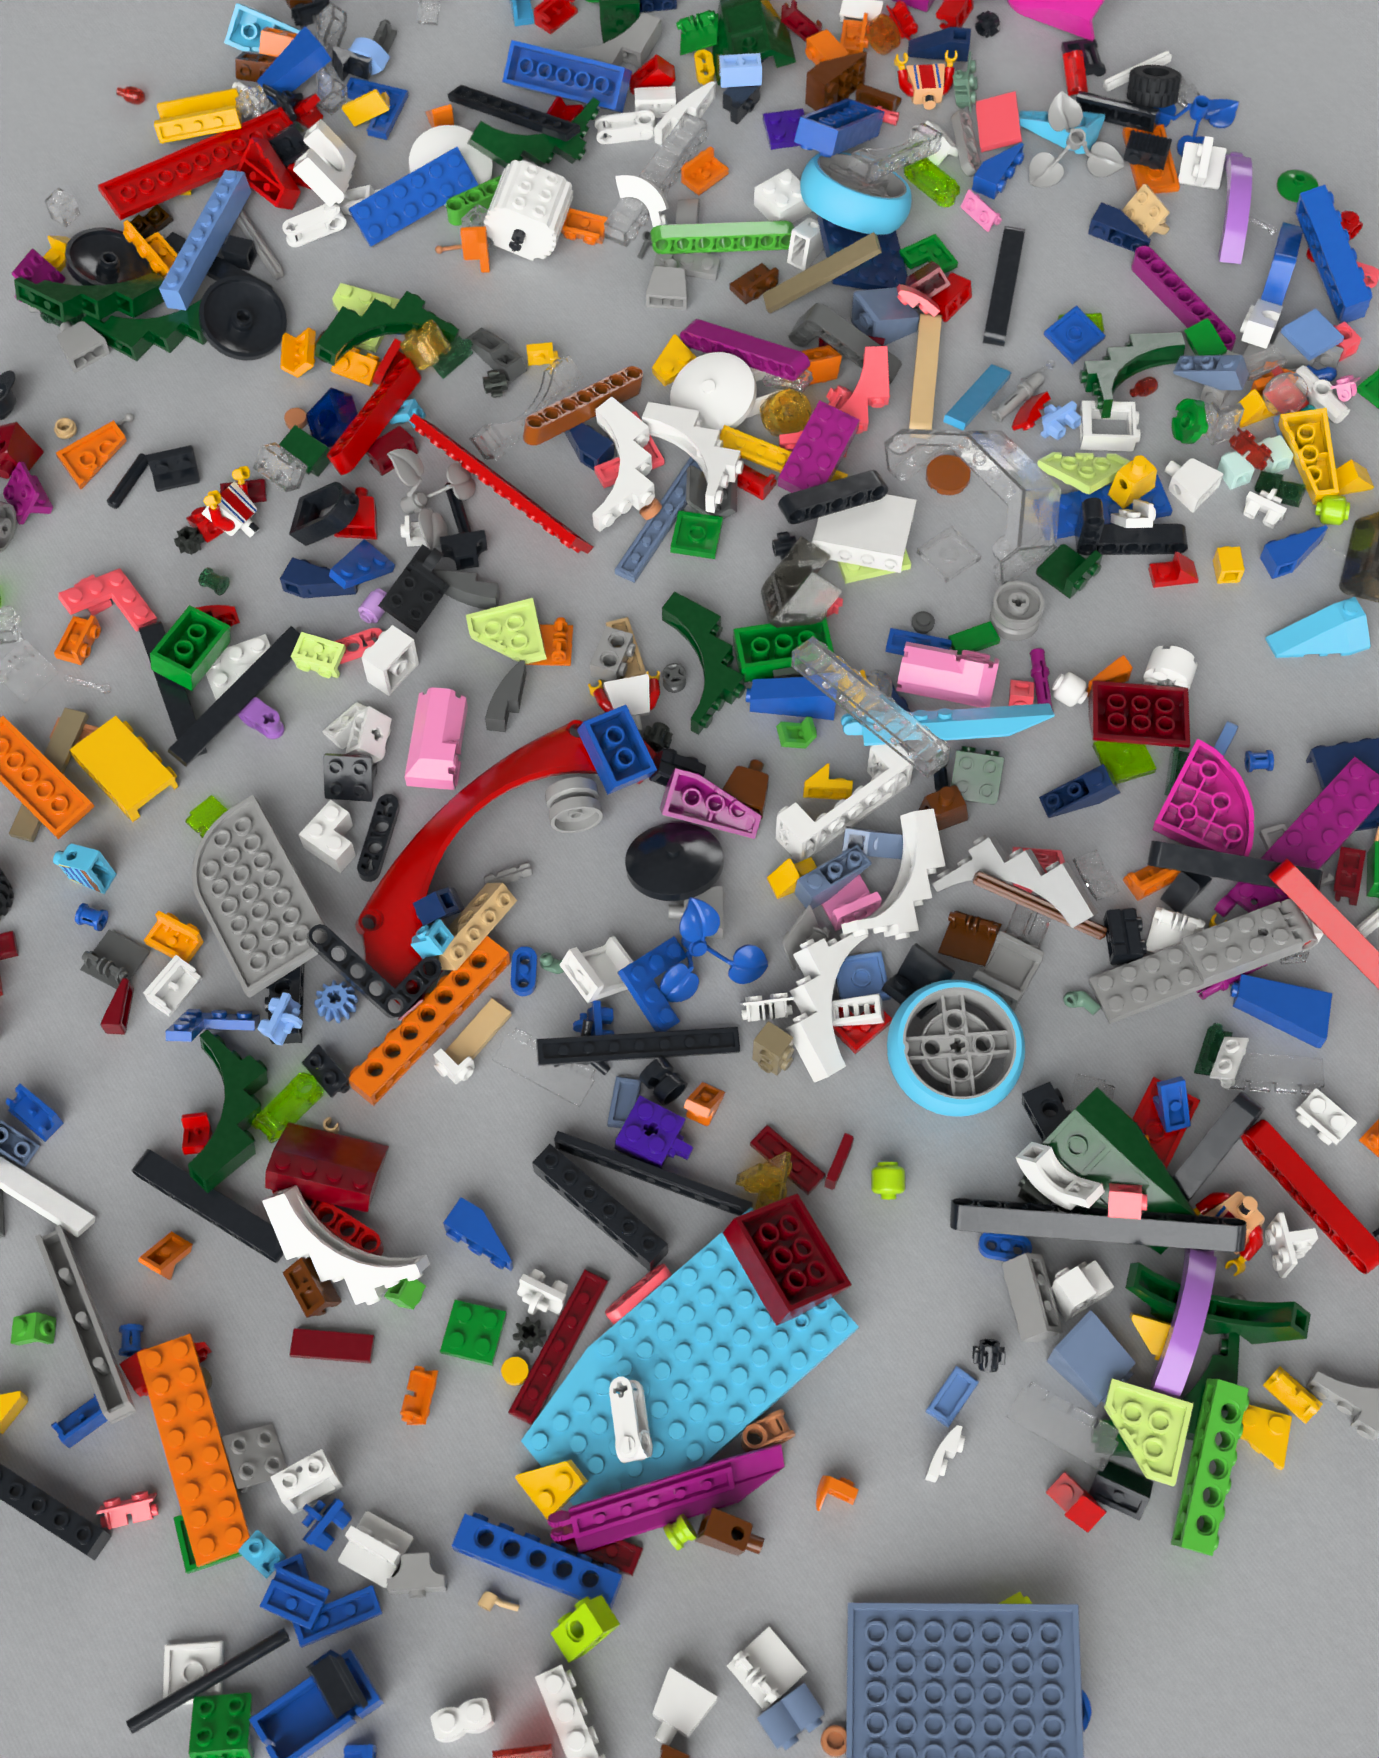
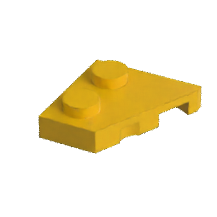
M1248 1405L1242 1418L1243 1433L1240 1439L1246 1440L1251 1448L1259 1454L1262 1453L1274 1463V1467L1282 1470L1285 1465L1292 1416Z
M572 1460L515 1476V1479L546 1519H548V1515L559 1511L588 1482Z

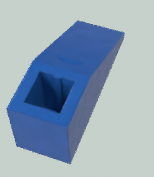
M1019 143L983 161L974 175L972 191L991 199H995L999 192L1002 193L1007 179L1013 177L1016 166H1020L1024 159L1025 153H1022L1024 143Z
M1327 525L1318 528L1313 527L1306 532L1291 534L1284 539L1268 542L1263 548L1260 559L1270 577L1274 579L1293 573L1322 542L1328 529Z
M460 1197L443 1222L445 1231H447L446 1235L455 1242L459 1243L460 1240L469 1245L468 1249L476 1255L481 1256L483 1253L491 1258L490 1262L497 1268L503 1270L505 1267L512 1271V1260L484 1211Z

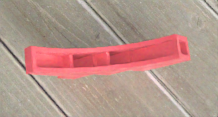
M887 346L865 347L860 380L853 394L843 407L839 409L860 420L856 434L867 431L868 406L881 408L884 405H888L890 395ZM803 431L779 435V447L792 452Z

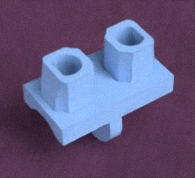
M1071 401L1063 407L1047 405L1044 408L1045 415L1042 416L1044 430L1041 432V436L1045 439L1052 436L1058 441L1066 434L1065 425H1068L1071 429L1079 427L1082 417L1076 412L1077 404Z
M283 992L281 998H271L268 1010L273 1015L270 1020H261L258 1030L264 1036L269 1037L276 1045L282 1046L292 1029H299L303 1025V1021L298 1018L301 1012L299 1010L301 1005L295 1002L289 993Z

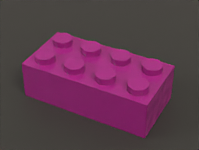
M819 400L778 477V486L793 493L830 482L858 431L860 420Z

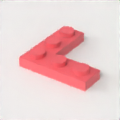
M636 411L631 412L641 420ZM649 435L650 440L643 449L651 454L652 469L664 465V458ZM619 457L594 466V472L603 488L615 484L619 473Z
M120 568L58 594V599L70 615L112 598L136 632L139 631L138 628L157 622L155 614Z

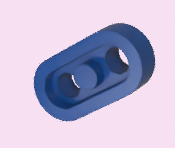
M520 947L512 955L511 988L519 996H528L536 988L538 960L536 952L530 947ZM523 960H529V963L525 965L521 962ZM523 982L528 983L526 987L519 986Z
M983 1233L978 1242V1249L986 1258L1006 1262L1024 1253H1031L1032 1245L1025 1236ZM993 1243L996 1248L991 1250L986 1244ZM1013 1248H1020L1022 1250V1253H1014Z

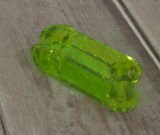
M921 155L917 158L916 162L907 164L904 167L906 178L936 202L937 205L950 207L955 203L956 196L960 194V186L955 179L951 178L928 158Z
M305 1072L298 1073L255 1117L252 1127L256 1130H261L267 1136V1140L270 1143L278 1141L287 1123L295 1124L322 1098L324 1089L317 1083L313 1075ZM312 1086L310 1091L301 1093L303 1087Z

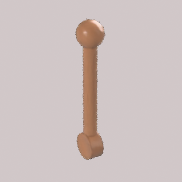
M462 244L446 247L438 245L435 251L441 254L443 251L462 249Z

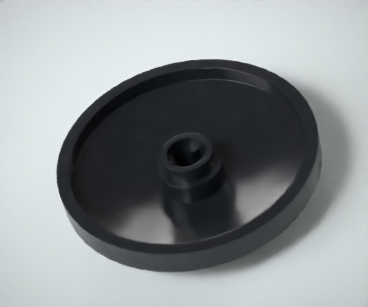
M91 228L75 234L67 243L65 265L71 276L81 285L116 284L152 273L148 260L142 258L137 252L136 246L126 240L123 231L111 228Z
M229 276L213 283L204 293L198 311L199 325L206 340L220 353L237 360H256L272 353L281 343L282 335L285 333L287 326L286 311L278 295L265 283L248 276Z
M677 822L661 824L641 833L630 844L625 857L627 876L634 888L650 898L662 901L687 900L690 897H696L706 892L719 879L724 864L722 847L713 834L700 826Z

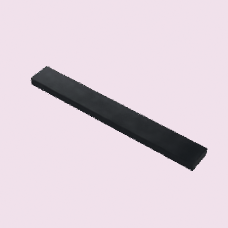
M464 85L458 86L447 94L451 102L566 142L581 132L580 125Z
M290 626L168 749V753L187 767L241 710L293 660L291 655L300 633Z
M738 1027L537 1039L536 1050L538 1066L654 1059L663 1056L670 1058L732 1054L740 1052Z
M557 1131L555 1135V1148L685 1197L737 1216H741L750 1207L753 1208V1202L566 1133Z

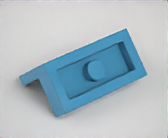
M509 0L515 26L534 24L530 0Z

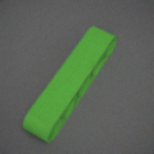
M501 175L449 198L446 202L449 223L459 226L487 214Z

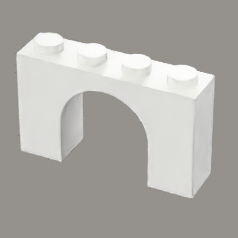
M320 119L306 131L303 141L310 149L296 160L293 170L331 207L335 202L339 204L346 197L345 192L349 187L348 182L352 177L351 172L355 167L356 155Z

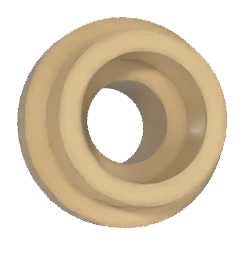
M60 418L55 423L54 432L61 439H69L76 434L77 426L69 418Z

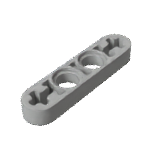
M959 109L951 116L960 165L967 176L973 177L980 167L972 122L967 112Z

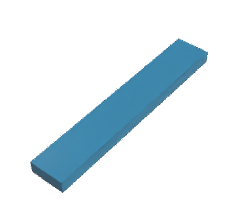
M991 364L945 414L943 422L964 430L1010 379L1012 372Z

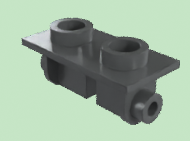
M384 19L379 23L373 41L378 43L388 54L397 30H392L390 21Z

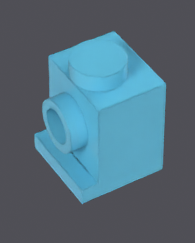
M436 919L433 925H425L419 928L416 935L413 936L410 945L424 959L443 954L454 936L440 919Z

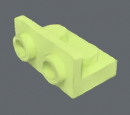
M301 632L291 657L296 667L302 671L309 672V670H312L325 678H330L331 676L339 678L338 667L346 647L344 644Z

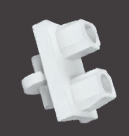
M1272 488L1270 493L1261 490L1259 495L1249 491L1243 515L1254 519L1258 511L1266 514L1262 523L1273 529L1279 520L1282 521L1284 519L1287 508L1280 506L1283 499L1275 496L1277 493L1275 488Z
M533 1269L529 1275L523 1274L519 1280L520 1286L517 1295L523 1297L522 1301L530 1305L528 1313L534 1315L539 1309L545 1313L550 1310L560 1315L564 1308L568 1285L559 1280L555 1281L552 1287L544 1284L546 1276L537 1269Z

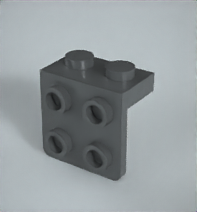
M693 465L687 468L686 502L688 505L702 514L723 517V519L737 512L738 475L735 483L729 482L728 487L723 488L722 503L718 504L715 513L706 511L705 494L708 484L704 473Z

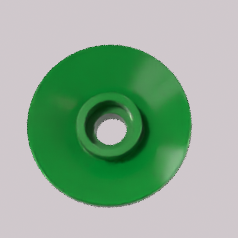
M1289 170L1282 173L1276 184L1277 190L1283 198L1298 203L1300 193L1319 187L1315 177L1303 170Z

